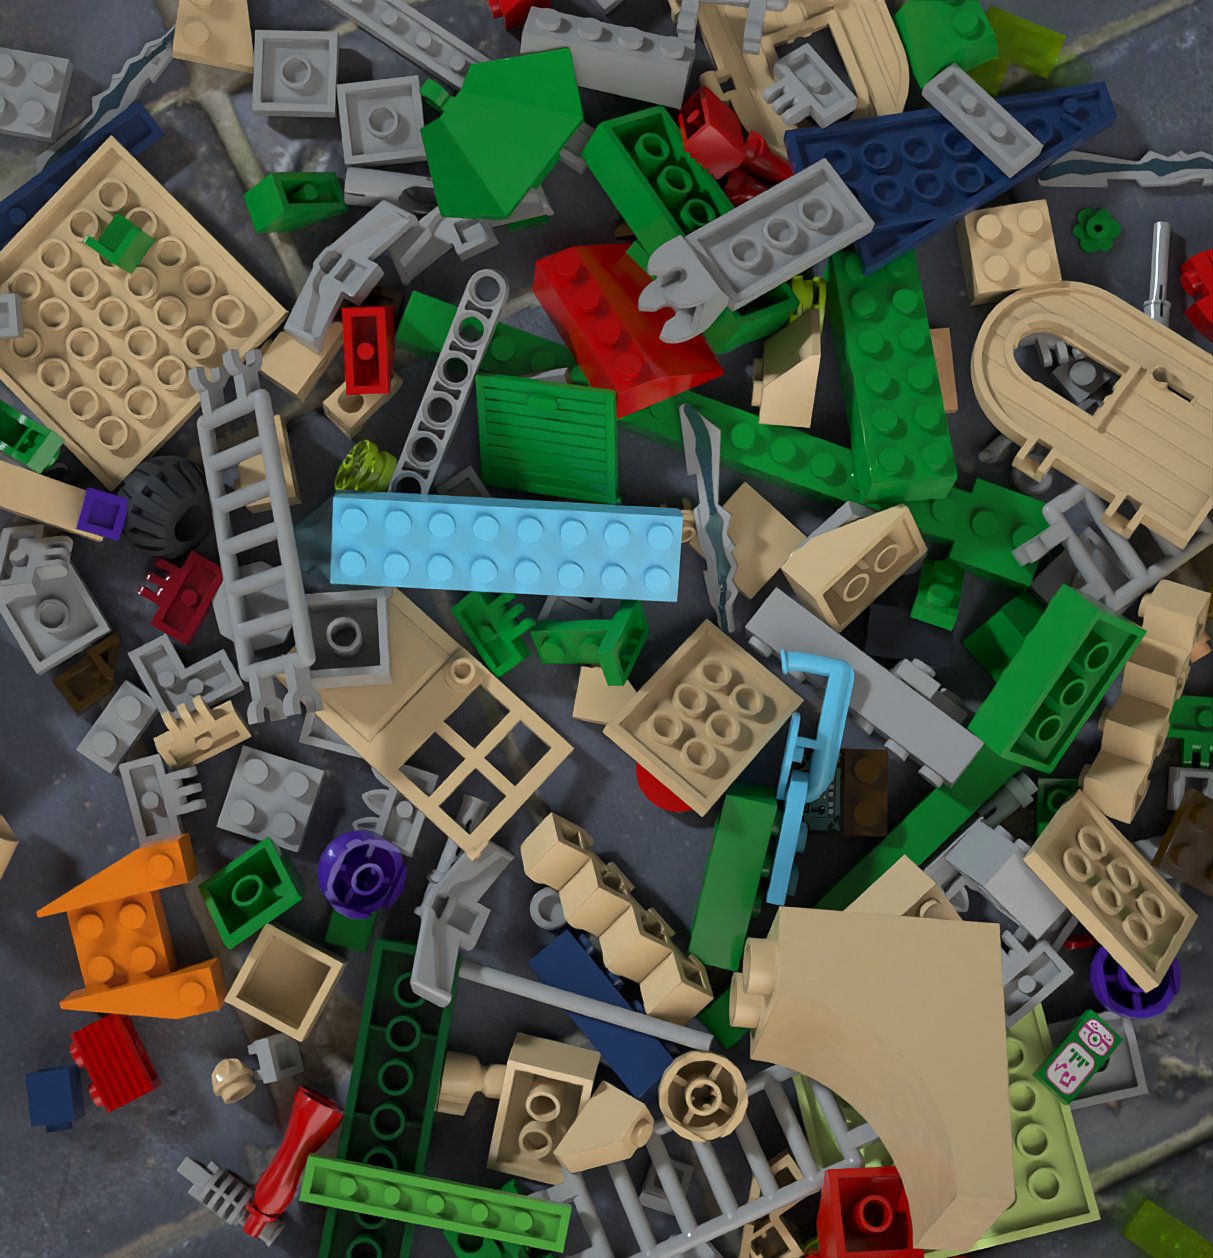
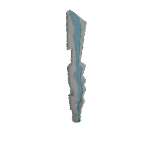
M176 23L160 39L145 43L140 55L126 60L121 73L113 74L110 88L92 97V115L36 157L37 174L138 100L143 88L150 81L153 84L173 59L171 55Z
M1072 150L1057 159L1038 178L1037 182L1040 186L1107 187V179L1136 180L1140 187L1177 186L1188 182H1201V186H1213V156L1203 151L1190 155L1180 151L1170 157H1166L1149 151L1137 162Z
M682 404L679 411L688 475L696 474L700 504L693 512L700 547L707 560L708 569L703 570L711 606L717 613L718 628L724 633L735 631L733 603L739 590L734 581V576L739 565L732 553L736 544L727 533L732 514L718 504L721 430L690 405Z

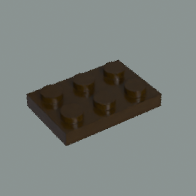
M1186 788L1181 803L1176 809L1151 862V866L1212 899L1213 799L1195 789Z

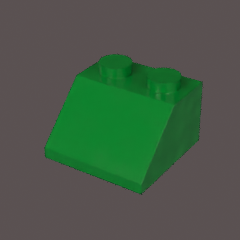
M908 0L892 18L904 47L907 62L921 91H923L925 84L954 62L966 72L999 56L995 33L978 0Z
M269 836L197 886L224 945L229 950L299 902L308 891L294 862Z

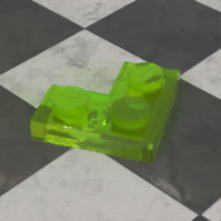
M990 5L986 17L995 33L999 56L965 73L992 98L997 96L1010 63L1048 79L1067 36Z
M1145 1197L1141 1199L1120 1231V1234L1155 1258H1213V1244Z

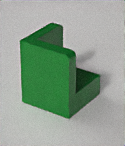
M116 213L98 240L87 235L83 242L114 265L132 274L156 239L121 214Z

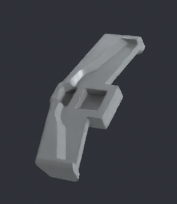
M541 184L536 190L531 188L508 219L485 220L442 217L437 206L419 220L420 224L415 229L410 228L387 249L399 278L406 287L411 283L410 280L453 246L463 262L500 244L493 227L546 214L550 216L555 213Z
M382 200L333 244L325 247L313 262V269L292 309L284 330L298 343L320 354L323 348L321 344L343 298L358 306L362 304L384 275L380 266L372 261L410 228L415 229L420 224L416 216Z
M491 841L488 842L489 845L483 850L481 856L473 862L464 852L439 883L428 890L419 909L422 922L410 984L415 994L440 1007H446L451 1001V988L458 948L461 947L471 951L475 947L491 910L477 902L516 856Z

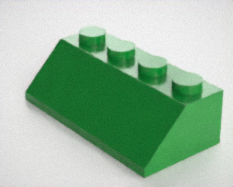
M1063 583L1057 594L1050 600L1047 609L1033 630L1026 636L1023 645L1009 666L1002 672L999 681L985 702L978 708L975 717L967 729L999 757L1051 774L1147 631L1091 595Z

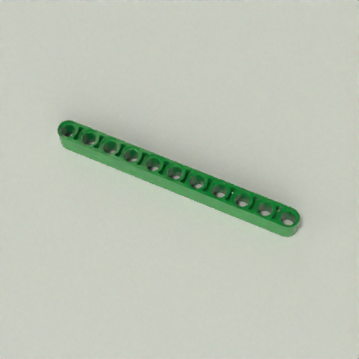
M984 743L981 751L951 789L942 784L939 788L934 786L887 831V836H882L808 909L844 911L904 855L919 866L1023 765L999 757ZM731 982L696 1016V1019L711 1035H714V1038L725 1049L730 1048L750 1029L730 1025L729 1001Z

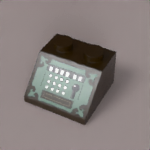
M840 748L832 782L816 800L804 805L801 822L807 823V834L887 836L888 750ZM804 749L802 762L797 763V770L810 771L814 749Z

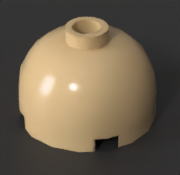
M691 1050L676 1057L664 1071L658 1087L659 1106L667 1124L681 1137L695 1142H707L706 1140L716 1139L720 1136L723 1138L731 1134L742 1121L748 1106L746 1083L739 1068L726 1056L711 1050L709 1052Z

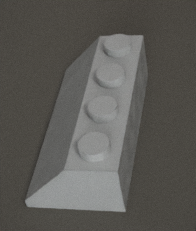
M531 6L522 32L520 56L570 48L578 86L681 109L696 54L695 43L683 41L677 37L661 36L640 31L634 27L617 26L600 22L594 18H582L560 13L554 9H542Z

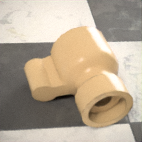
M447 1051L437 1112L464 1116L473 1094L478 1091L482 1092L485 1097L500 1099L506 1065L491 1062L489 1065L484 1066L480 1064L479 1059L475 1055Z

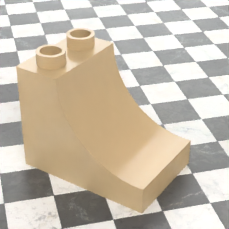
M779 906L767 938H748L746 941L743 973L734 972L731 982L729 1001L730 1025L733 1027L751 1028L750 1059L774 1063L815 1079L847 1101L870 1124L891 1155L902 1179L912 1220L913 1248L968 1252L1015 1200L1000 924Z

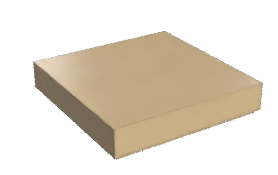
M744 482L722 507L732 514L727 533L736 544L732 553L739 566L735 573L734 581L738 590L751 601L787 561L790 554L795 551V548L807 537L750 485ZM717 511L707 522L706 529L718 552L720 574L726 579L731 565L724 554L722 538L724 521ZM697 533L688 545L707 562L700 547Z

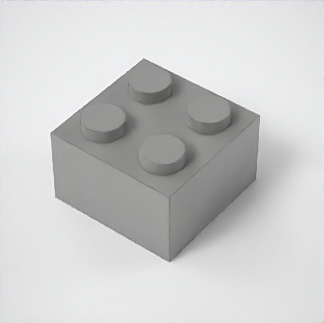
M373 589L305 594L316 656L314 664L309 666L312 688L393 684L389 601L386 590Z
M979 820L945 859L996 910L1038 940L1067 907L1023 861V858L1031 849L1029 845L1019 838L1016 840L1000 825L993 830Z

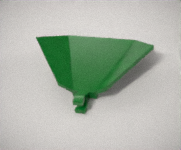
M570 48L471 64L461 90L455 98L430 78L423 84L419 92L422 96L426 97L424 101L428 106L442 113L438 119L420 129L440 215L449 218L508 219L531 188L536 190L561 159L559 152L585 120Z

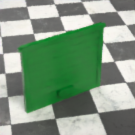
M479 371L476 373L475 382L482 470L479 479L483 485L611 505L622 504L623 496H619L616 390Z

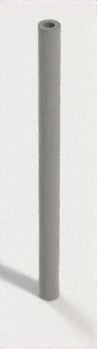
M466 960L462 962L459 977L704 1052H709L712 1046L714 1035Z

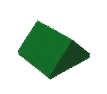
M1025 589L960 643L993 682L997 684L1002 672L1009 666L1023 645L1026 636L1033 630L1045 611Z

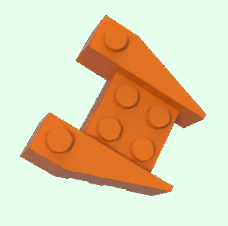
M189 833L145 843L36 912L38 918L67 912L85 989L72 991L59 1002L61 1009L181 1019L219 1010L226 1003L224 1000L228 994L220 957L178 966L159 889L188 883L199 874Z

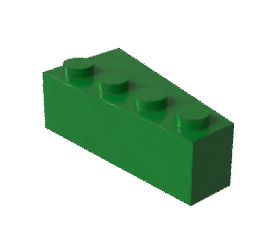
M736 779L724 792V803L722 810L720 809L716 816L712 839L714 844L707 856L702 881L704 886L703 890L699 892L687 945L686 958L694 954L702 964L736 972L740 958L744 959L746 941L748 938H753V934L747 933L750 917L758 919L763 900V893L757 892L760 877L768 878L771 869L773 853L767 851L770 835L778 837L783 818V811L777 810L775 787Z

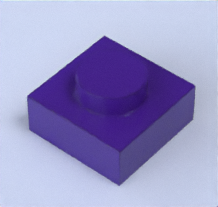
M88 487L75 529L119 541L127 514L128 499Z

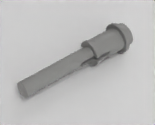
M1156 222L1153 228L1149 300L1143 303L1144 314L1169 328L1171 302L1166 300L1171 224L1168 222Z

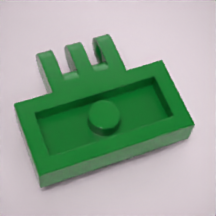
M472 591L450 610L493 675L498 679L532 655L521 636L536 625L532 617L526 618L520 623L516 618L527 609L522 602L511 609L508 607L507 604L514 600L517 596L516 593H503L495 599L491 592Z
M1181 695L1180 700H1175L1169 715L1168 723L1171 725L1166 738L1180 739V768H1191L1192 752H1196V768L1208 769L1209 753L1213 754V698Z

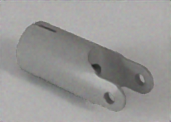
M348 167L344 189V201L347 205L374 208L382 200H385L408 212L428 214L437 207L435 204L414 201L405 192V189L414 186L434 188L431 177L357 167Z

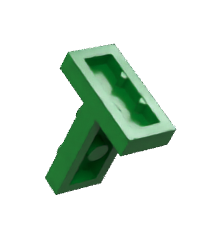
M630 599L622 600L613 619L535 620L536 625L530 629L531 637L542 664H600L608 686L625 685L650 632L640 600Z

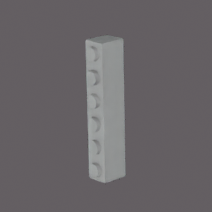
M777 587L745 626L746 633L751 638L747 643L765 658L773 654L781 660L780 650L785 649L786 652H805L848 662L854 670V682L848 712L852 716L849 721L867 735L874 731L887 741L884 744V748L899 760L904 762L909 757L922 768L918 773L935 787L939 788L944 784L951 789L981 751L984 743ZM788 671L787 675L801 684L806 679L818 688L815 695L821 701L824 700L828 677L800 671Z

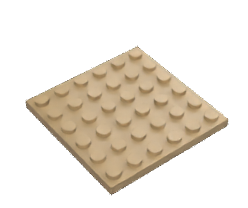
M111 135L0 251V294L16 293L21 295L24 338L0 340V380L47 428L65 439L63 444L111 493L117 494L120 488L124 487V481L130 473L133 474L135 468L141 463L151 459L201 407L200 395L191 386L188 371L195 367H204L207 380L212 382L210 370L218 366H225L222 357L223 353L231 349H238L240 360L244 363L246 361L245 353L252 349H257L291 313ZM116 213L121 214L156 239L132 274L114 265L83 242L87 235L98 240Z

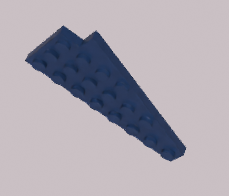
M1105 81L993 98L1043 145L1040 155L1011 178L997 167L936 108L837 122L823 129L818 125L785 130L783 141L793 175L826 158L875 223L870 233L854 242L863 276H868L1111 127L1117 116Z

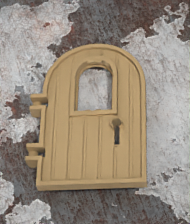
M665 0V2L668 1L672 9L671 18L675 24L678 22L682 0ZM788 0L787 8L782 12L766 10L759 55L743 53V36L749 8L700 2L697 26L715 71L711 70L701 74L698 81L699 87L706 85L725 105L730 106V109L738 116L739 127L746 138H748L751 130L762 135L771 148L789 162L783 141L785 130L815 125L804 118L788 127L782 121V115H777L772 109V104H767L762 98V93L766 88L779 81L773 73L774 62L779 60L774 47L785 43H793L797 37L806 38L811 36L813 32L829 27L857 97V107L848 121L902 113L909 89V67L904 47L884 0ZM731 79L734 90L723 93L719 84Z
M1061 281L1025 287L1006 297L990 312L982 324L973 348L971 379L975 396L987 418L1001 433L1022 447L1015 456L1012 466L1038 483H1041L1049 469L1054 467L1110 503L1099 521L1128 540L1139 523L1183 550L1213 507V355L1110 292L1081 282ZM1035 333L1054 335L1121 377L1113 386V393L1105 397L1102 401L1104 405L1101 408L1099 407L1092 416L1043 384L1033 381L1030 376L1020 369L1014 358V349L1017 348L1018 343L1023 338ZM1169 386L1173 390L1177 391L1181 395L1191 400V402H1188L1187 400L1183 399L1179 395L1167 389V387ZM1037 442L1050 450L1042 464L1029 456ZM1124 499L1140 507L1131 521L1116 512Z

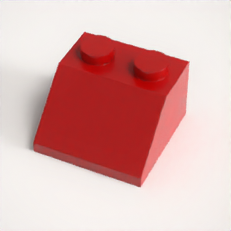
M896 1166L825 1170L817 1217L820 1258H924L923 1249L913 1248V1229L909 1202Z

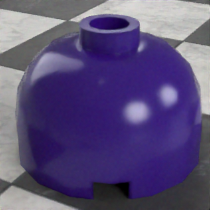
M354 830L341 834L332 840L321 854L317 870L319 888L330 905L342 915L351 919L373 917L371 912L377 911L382 906L385 909L389 908L403 891L407 869L406 865L402 862V853L390 840L374 831Z
M1100 946L1090 963L1089 981L1095 997L1107 1010L1123 1018L1147 1019L1163 1013L1172 1002L1173 997L1178 994L1181 987V968L1175 956L1159 986L1146 993L1103 946Z

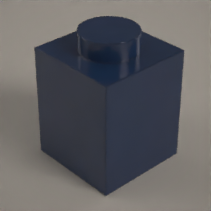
M77 1064L38 1069L25 1074L31 1127L45 1125L47 1133L64 1131L73 1128L72 1121L85 1116L81 1074Z

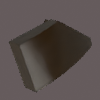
M117 631L88 650L85 658L52 680L55 688L78 717L113 692L121 641Z

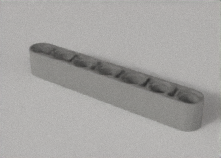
M480 270L473 274L468 281L387 492L403 493L401 489L402 479L404 477H413L421 485V494H431L473 388L475 375L480 370L509 296V281L499 270ZM485 276L493 277L500 286L499 295L493 301L483 299L478 292V283ZM468 317H476L483 324L484 333L478 341L469 340L463 334V322ZM451 358H461L467 364L468 374L464 380H454L449 376L447 363ZM435 398H445L452 405V415L449 419L441 420L434 416L431 406ZM427 437L434 441L437 448L434 458L426 459L418 454L416 443L419 438Z

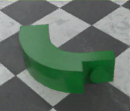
M0 399V453L23 468L41 474L43 469L50 467L57 460L60 454V446L65 439L53 430L26 417Z

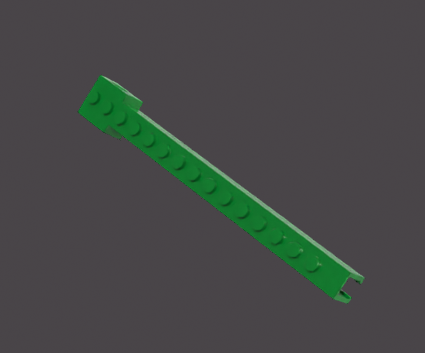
M413 291L395 336L399 348L437 362L458 307ZM468 317L463 322L462 330L465 337L472 341L480 340L484 333L482 322L476 317ZM498 322L479 372L516 376L568 367L573 385L592 387L567 346ZM453 357L448 361V367L468 374V366L461 358ZM686 390L617 419L618 429L685 453L679 408L682 404H686L685 412L697 437L696 452L698 458L712 463L709 432L703 419L698 414L699 412L721 430L720 466L838 509L847 501L862 505L852 450L787 426L760 424L759 416L691 391ZM979 478L969 485L967 492L952 487L944 499L864 505L881 512L903 503L909 508L922 539L946 548L943 561L950 562L955 567L965 570V573L1017 592L1030 587L1039 559L1034 563L1028 562L1020 566L1012 551L1049 527L1042 514V509L1047 503Z

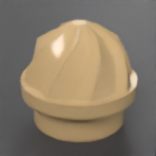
M232 1058L220 1061L212 1073V1085L215 1095L221 1096L225 1104H230L251 1093L256 1087L252 1079L254 1076L252 1068L238 1059Z

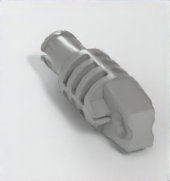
M187 1156L177 1168V1172L194 1184L188 1193L229 1225L237 1226L239 1223L243 1226L250 1213L245 1208L248 1200L253 1201L255 1192L214 1161H211L205 1169ZM278 1218L273 1223L266 1222L259 1238L270 1247L286 1223L281 1222Z

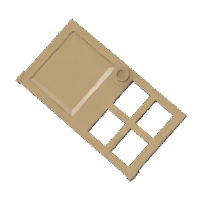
M393 587L392 598L388 600L393 684L316 689L321 696L324 710L313 713L459 846L473 862L481 856L483 850L489 845L490 839L574 751V747L399 589ZM296 645L287 654L297 652ZM285 673L272 676L287 688ZM481 685L510 712L474 749L444 721ZM301 698L300 701L306 706L305 701ZM521 721L551 749L514 786L485 758ZM436 732L465 760L428 797L399 769ZM476 769L506 797L469 835L439 806Z

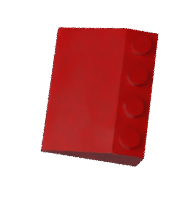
M632 243L573 246L536 261L532 291L590 385L595 388L616 390L617 419L723 375L724 369L701 334L680 343H666L660 340L659 337L666 321L676 315L671 307H663L656 312L639 311L638 302L640 295L654 280L626 253Z

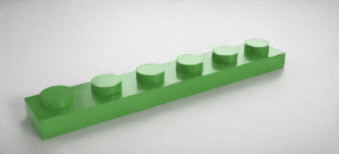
M313 1153L308 1155L299 1201L561 1253L564 1250L572 1209L570 1204Z

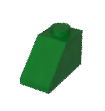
M336 172L270 173L243 195L256 233L291 232L343 214L349 210L347 204H345Z

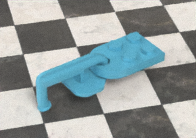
M781 649V663L784 675H787L788 671H800L828 677L816 739L797 735L800 713L793 712L782 761L776 799L784 801L782 808L783 818L779 835L776 838L769 872L766 901L767 903L784 906L786 895H795L799 870L798 865L793 864L795 852H804L807 838V823L801 822L804 805L816 800L827 789L835 775L854 682V670L844 660L805 652H786L785 649ZM804 747L814 749L810 771L804 772L792 769L789 781H787L792 762H802Z

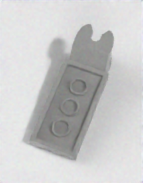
M824 158L690 233L685 238L679 235L661 245L649 259L647 272L649 275H657V278L641 293L638 302L639 311L656 312L663 307H671L676 315L666 321L659 338L666 343L687 341L707 330L726 306L729 307L731 312L739 309L872 231L875 223L827 159Z

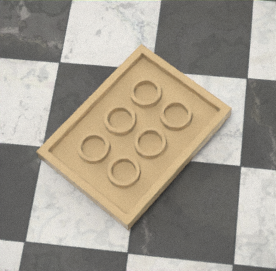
M706 619L604 728L603 733L703 817L792 716V713L798 709L804 699L711 621Z
M1079 788L1067 797L1023 858V861L1147 993L1161 983L1198 915Z

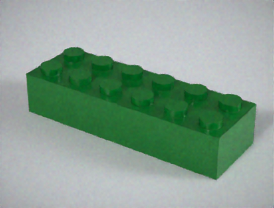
M663 105L599 123L580 154L650 257L661 245L679 235L685 238L690 233L735 209L716 180L713 179V176L707 174V169L702 168L701 163H696L695 158H690L689 152H684L681 131ZM785 281L733 312L726 306L712 325L702 333L716 354L719 355L778 332L801 302Z
M914 248L868 276H863L856 250L837 251L830 255L822 277L826 278V302L862 505L944 499L947 497L958 476Z

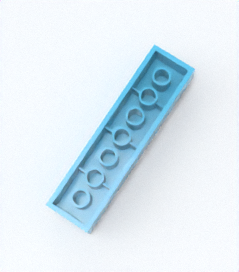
M337 489L333 497L330 583L677 602L683 515L678 508Z

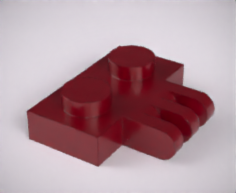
M193 551L190 552L181 569L156 556L153 564L157 568L167 571L164 578H161L148 571L144 578L159 587L154 593L145 586H139L136 593L160 606L150 623L151 626L190 646L212 608V600L223 582L222 568Z

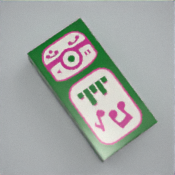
M1091 1009L1086 1010L1032 1075L1064 1105H1069L1124 1039Z

